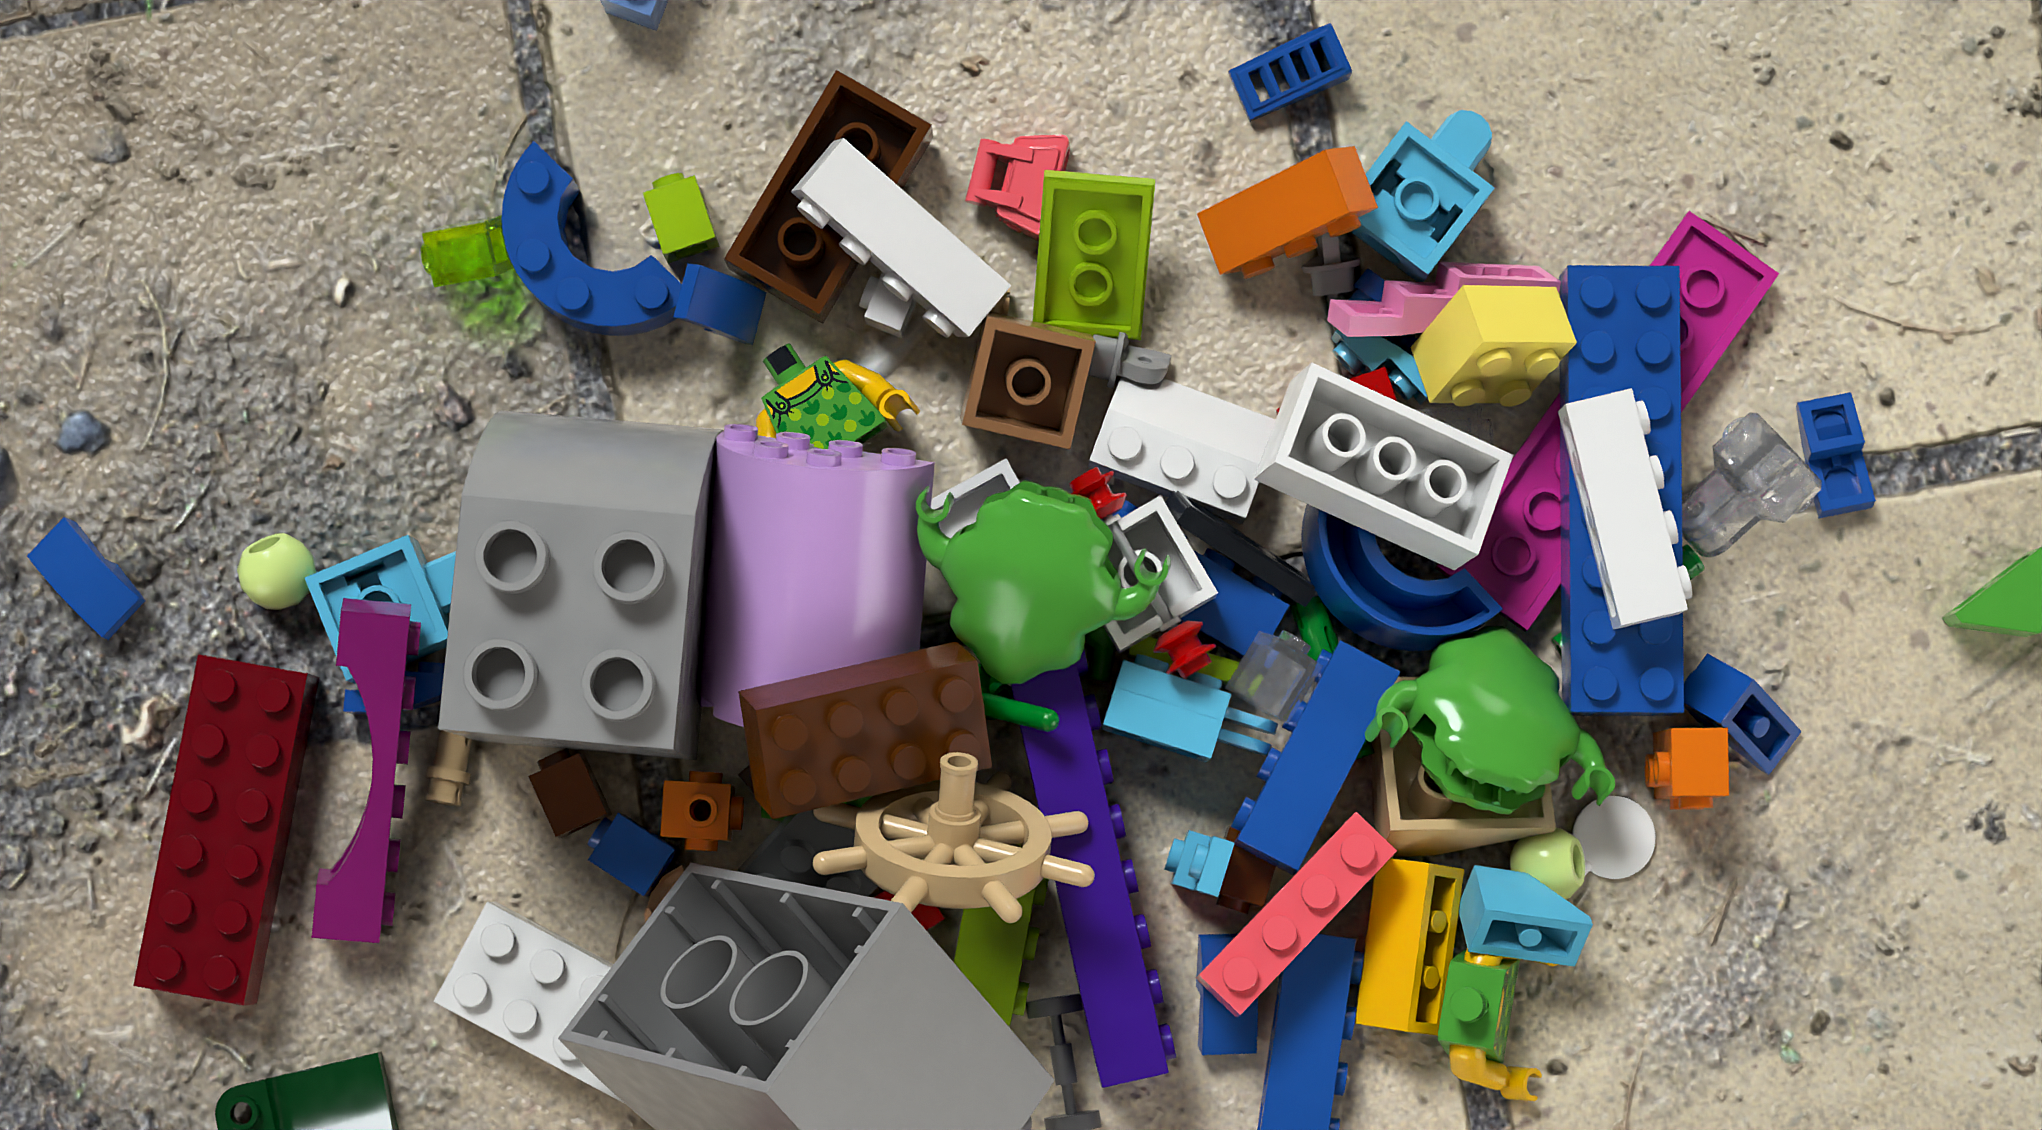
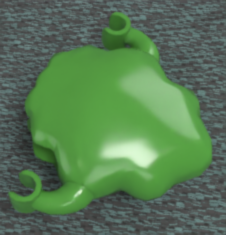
M1024 480L1009 491L993 494L983 502L977 513L976 522L963 527L951 538L941 531L939 522L946 518L954 504L953 494L951 492L948 493L944 501V509L934 510L928 506L926 496L929 492V486L922 490L916 500V511L919 515L917 534L922 553L932 566L941 571L949 587L957 597L951 613L950 626L956 637L973 650L986 673L1002 684H1022L1045 671L1065 669L1079 661L1084 650L1085 635L1113 620H1127L1144 611L1155 599L1160 584L1166 579L1171 567V558L1167 555L1163 569L1160 572L1153 573L1148 571L1143 564L1147 548L1140 552L1134 565V572L1139 580L1138 583L1130 588H1122L1118 571L1108 557L1113 543V533L1097 516L1091 499L1081 495L1070 494L1059 487H1044L1036 482Z
M1485 626L1467 636L1448 638L1436 646L1432 651L1429 671L1415 680L1397 682L1382 694L1377 703L1375 717L1365 731L1366 740L1373 742L1381 728L1386 730L1391 737L1390 747L1394 748L1409 727L1410 732L1422 748L1421 766L1440 787L1446 798L1455 802L1465 803L1475 809L1490 810L1498 814H1511L1522 804L1543 797L1545 784L1557 780L1559 769L1569 762L1570 759L1577 762L1585 771L1572 787V797L1580 800L1588 788L1591 787L1597 794L1596 804L1600 806L1615 788V778L1606 769L1605 761L1597 742L1587 731L1578 726L1573 715L1569 713L1568 707L1559 696L1560 685L1558 675L1550 665L1537 657L1518 635L1503 626Z

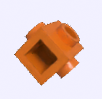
M689 771V782L664 780L660 836L684 838V849L718 851V841H732V830H742L744 797H735L734 785L722 784L723 773ZM707 801L712 809L711 815L707 820L701 822L696 817V808L700 803Z

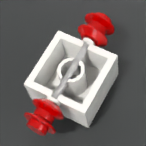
M1095 467L1072 480L1069 486L1073 491L1071 494L1091 499L1097 516L1113 533V543L1108 557L1118 571L1122 588H1130L1138 583L1139 580L1136 578L1134 565L1143 549L1147 548L1143 559L1144 567L1153 573L1160 572L1163 569L1167 555L1171 558V567L1168 575L1160 584L1156 597L1150 605L1133 618L1113 620L1103 625L1119 654L1159 630L1161 632L1167 630L1168 632L1158 638L1153 651L1154 653L1167 652L1173 661L1166 672L1167 675L1178 670L1181 677L1185 679L1212 663L1207 653L1214 649L1216 645L1201 644L1197 634L1203 626L1202 622L1188 620L1180 625L1177 624L1181 622L1180 618L1216 598L1218 592L1161 495L1121 518L1119 514H1114L1122 509L1127 494H1113L1108 483L1115 473L1110 471L1102 475L1099 468Z

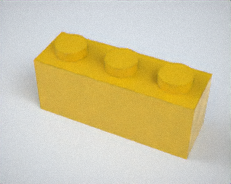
M1390 858L1375 874L1372 884L1373 894L1368 931L1365 937L1361 983L1357 995L1358 1006L1355 1024L1438 1036L1450 961L1453 959L1464 869Z

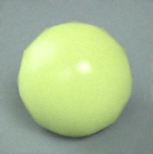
M278 533L262 538L248 546L242 552L237 572L241 589L254 603L265 609L281 610L299 604L310 593L305 577L316 573L313 555L302 542L288 534Z
M1557 827L1551 833L1521 838L1514 845L1510 854V870L1526 872L1564 899H1568L1584 882L1585 861L1582 846L1575 836Z

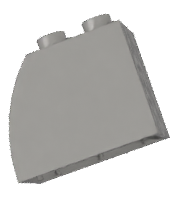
M505 410L494 414L479 439L461 496L439 730L482 742L697 760L702 712L698 696L716 438L721 432H724L723 429Z
M690 863L558 1037L564 1046L606 1087L655 1130H1031V1114L1055 1081L903 903L696 863Z

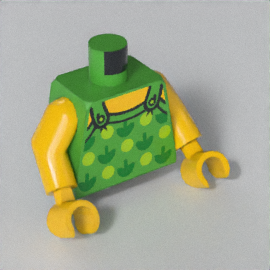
M788 343L772 352L763 360V363L779 386L761 398L765 408L756 418L759 436L776 438V434L780 432L803 433L810 436V443L814 444V447L828 449L829 441L848 440L863 444L888 427L886 421L893 430L899 432L903 429L896 420L899 412L911 409L916 415L920 413L917 405L905 391L895 389L880 374L847 359L833 363L827 356H824L806 367L792 345Z
M1467 948V950H1463L1450 961L1438 1030V1042L1445 1052L1449 1054L1450 1069L1461 1080L1493 1090H1500L1502 1096L1506 1099L1536 1101L1538 1097L1530 1095L1527 1091V1080L1529 1077L1541 1078V1072L1537 1068L1506 1067L1503 1064L1521 959L1468 952ZM1538 962L1552 967L1558 965L1552 963Z

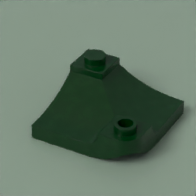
M382 1051L231 1087L221 1095L215 1109L218 1130H399ZM240 1102L248 1104L252 1110V1117L248 1123L239 1122L234 1115L235 1107Z

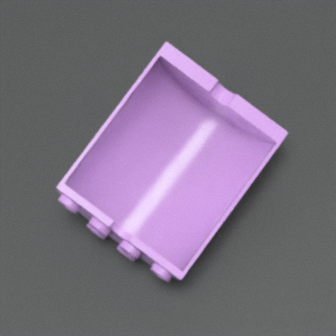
M743 424L724 426V432H721L716 438L698 702L701 707H714V717L744 727L738 691L919 650L927 559L922 553L918 540L917 523L919 515L916 511V500L922 490L929 486L926 501L931 508L935 462L915 460L916 452L908 449L886 448L882 449V454L862 451V443L848 440L829 441L828 449L814 447V444L810 443V436L803 433L780 432L776 434V438L759 436L758 428L755 426Z

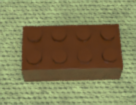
M838 70L833 74L724 258L730 271L822 324L828 317L859 262L854 260L840 247L839 243L843 237L831 226L826 224L821 229L809 221L797 209L801 200L791 191L830 144L842 138L847 140L903 190L933 139L932 124Z
M958 642L738 691L755 799L772 819L940 780V759L948 753L960 752L974 756L978 760L977 771L992 768L978 661Z

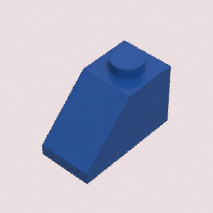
M1708 653L1685 680L1684 708L1705 728H1728V746L1768 775L1802 732L1753 678Z

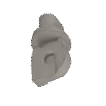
M1327 232L1317 237L1319 256L1313 257L1302 265L1303 272L1310 273L1313 296L1356 290L1353 286L1355 284L1354 267L1360 265V258L1340 253L1338 236L1330 237Z
M1119 332L1118 339L1093 334L1096 343L1088 376L1108 380V388L1113 389L1117 375L1140 383L1154 384L1160 383L1167 374L1172 355L1141 347L1128 346V336L1123 332Z

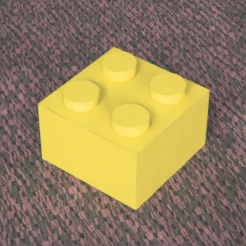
M1463 285L1410 348L1430 403H1454L1459 407L1470 406L1475 403H1500L1502 406L1512 407L1524 403L1531 397L1532 392L1550 372L1559 366L1560 361L1575 346L1577 341L1556 287Z

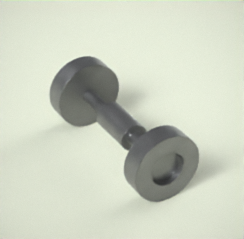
M1080 993L1026 1002L1028 1019L1047 1016L1051 1018L1055 1045L1050 1046L1055 1085H1061L1066 1114L1044 1118L1046 1130H1092L1102 1127L1099 1110L1077 1112L1072 1083L1078 1082L1072 1043H1066L1061 1014L1083 1010Z

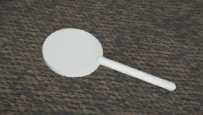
M1608 796L1600 806L1596 804V799L1582 809L1575 820L1572 835L1580 841L1582 846L1585 875L1590 871L1597 876L1608 879L1629 877L1640 871L1653 854L1656 840L1653 822L1648 813L1638 803L1628 798Z

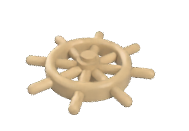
M954 752L941 757L940 780L874 795L861 807L839 803L813 810L814 816L822 822L855 830L854 847L818 853L813 859L814 870L821 875L861 869L874 884L895 895L891 901L903 903L911 913L918 904L952 909L991 906L1003 921L1014 923L1022 916V906L1016 899L1033 890L1043 878L1079 887L1091 885L1095 878L1094 870L1089 865L1050 855L1052 838L1080 834L1087 829L1088 818L1083 812L1074 811L1044 816L1030 802L1008 792L1012 786V780L1005 772L993 774L986 784L976 783L975 777L978 769V760L966 753Z

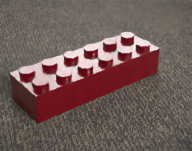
M198 654L133 986L242 1006L257 1004L320 677L308 673Z

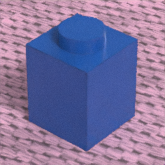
M618 813L613 821L605 817L587 843L588 846L594 849L588 861L642 896L647 897L650 896L679 849L621 813Z

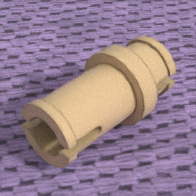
M440 730L434 765L428 766L426 778L431 780L428 794H426V801L449 806H461L463 787L469 786L471 774L466 771L472 739Z

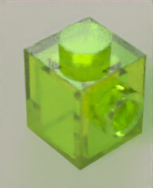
M502 215L443 225L422 233L424 243L421 246V260L424 269L432 277L434 287L491 278L514 269L505 247Z

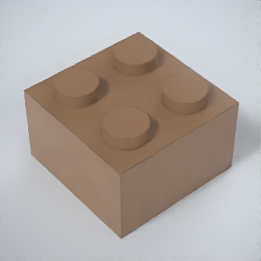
M989 312L982 320L960 415L962 425L1070 449L1096 343L1095 339L1091 334Z

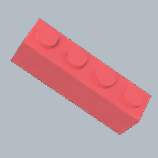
M1355 812L1200 972L1196 979L1235 1017H1238L1397 850L1360 814Z

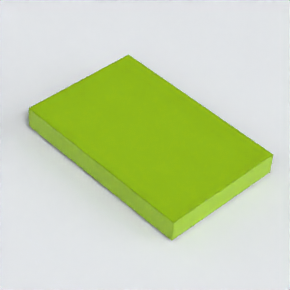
M1055 170L1044 171L1033 308L1034 322L1087 333L1092 336L1096 334L1118 338L1119 332L1127 334L1130 340H1141L1155 179Z

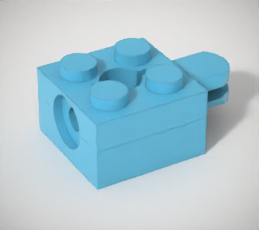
M1459 110L1448 116L1430 139L1406 121L1365 174L1378 208L1359 217L1361 226L1351 231V233L1416 282H1424L1495 188L1473 172L1491 146L1492 132L1488 122L1481 115L1473 111Z
M406 535L305 577L336 657L343 598L412 604L410 621L421 622L418 656L407 655L406 664L446 648L449 626L448 613L451 606L456 551L427 563L419 541L410 535ZM340 666L346 681L356 684L348 667Z
M1140 654L1136 655L1134 663L1123 660L1101 730L1205 763L1212 758L1217 741L1267 756L1272 747L1271 744L1221 728L1222 722L1224 720L1272 735L1276 734L1278 723L1227 707L1231 693L1220 690L1222 680L1198 672L1190 675L1187 679L1170 674L1167 675L1168 663Z

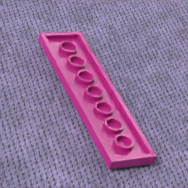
M1691 211L1685 214L1649 265L1680 266L1681 413L1779 275L1777 271ZM1560 392L1512 458L1479 554L1456 570H1452L1439 563L1435 567V569L1448 578L1465 568L1503 608L1499 614L1524 632L1530 628L1561 584L1560 418L1558 414L1560 410Z

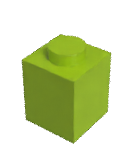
M683 173L670 174L652 182L653 189L643 192L662 253L668 264L720 247L695 175L684 178Z

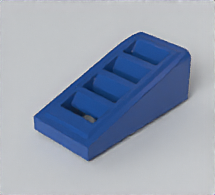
M1328 23L1229 70L1228 74L1248 120L1251 122L1349 80L1352 69L1332 24ZM1321 46L1330 66V70L1323 73L1312 49ZM1300 55L1310 77L1305 82H1301L1291 58ZM1276 64L1280 65L1290 88L1282 93L1270 68ZM1259 72L1270 97L1263 102L1260 101L1250 79V75Z

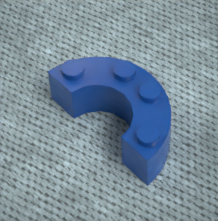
M533 141L524 151L509 177L502 204V231L505 247L516 273L542 306L565 323L591 333L609 336L636 335L661 328L675 321L677 318L673 316L682 284L652 255L634 267L617 271L591 268L572 255L568 247L565 225L569 207L579 194L580 189L574 179Z
M1309 504L1306 505L1302 521L1301 540L1304 563L1311 583L1315 586L1318 596L1329 611L1343 625L1366 640L1398 650H1433L1448 638L1467 636L1475 632L1503 609L1465 568L1446 579L1425 581L1407 576L1387 561L1376 543L1375 534Z

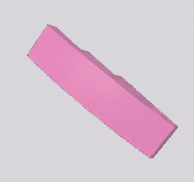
M1439 261L1435 283L1385 280L1381 302L1330 299L1327 321L1347 337L1402 336L1422 333L1463 285L1556 287L1559 292L1561 281L1539 266Z

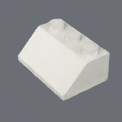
M1121 376L1091 453L1088 468L1098 467L1100 472L1104 474L1113 471L1115 473L1113 477L1166 497H1169L1173 491H1179L1211 513L1243 524L1259 484L1258 481L1254 480L1276 419L1164 378L1160 383L1147 384Z

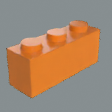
M1355 146L1325 149L1197 213L1219 274L1242 271L1244 279L1275 268L1273 259L1284 253L1287 258H1292L1317 248L1318 244L1315 238L1327 232L1330 237H1337L1361 226L1359 217L1377 209L1378 206Z

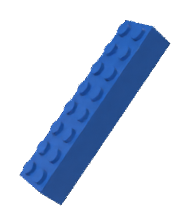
M1568 265L1559 276L1561 281L1559 296L1577 343L1559 363L1560 409L1568 403L1631 388L1635 402L1641 400L1644 402L1651 428L1650 433L1645 434L1644 438L1649 457L1656 455L1662 467L1664 488L1658 489L1663 512L1670 510L1676 522L1678 543L1672 544L1677 567L1682 566L1680 266ZM1560 422L1562 700L1568 707L1569 713L1573 716H1676L1684 713L1683 612L1678 615L1613 630Z

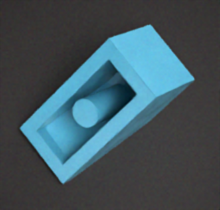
M1474 865L1460 899L1459 916L1468 952L1575 967L1593 925L1590 916L1526 872Z

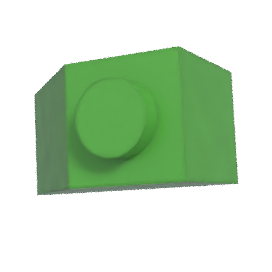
M2042 547L2025 553L1942 617L1944 622L1949 627L2021 637L2041 633Z

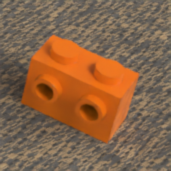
M1669 728L1653 733V754H1646L1644 772L1646 787H1654V799H1670V810H1701L1713 808V798L1729 796L1728 728Z

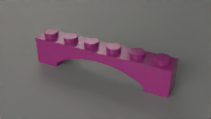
M343 598L336 666L348 667L364 702L372 741V781L363 815L350 843L331 869L319 868L311 938L379 943L381 926H393L396 893L385 892L386 872L398 873L401 839L390 838L392 818L403 819L406 785L395 784L397 764L408 765L411 731L400 730L402 710H413L416 677L405 676L407 655L418 656L421 622L410 621L412 604Z

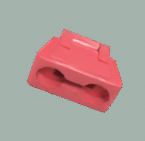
M1062 134L1019 136L1014 139L1012 144H1001L990 139H980L965 201L973 205L983 207L987 205L995 209V212H997L996 218L999 217L1000 222L1002 221L1017 233H1023L1039 242L1044 171H1066L1070 155L1068 137ZM997 160L1008 164L1001 191L990 190Z

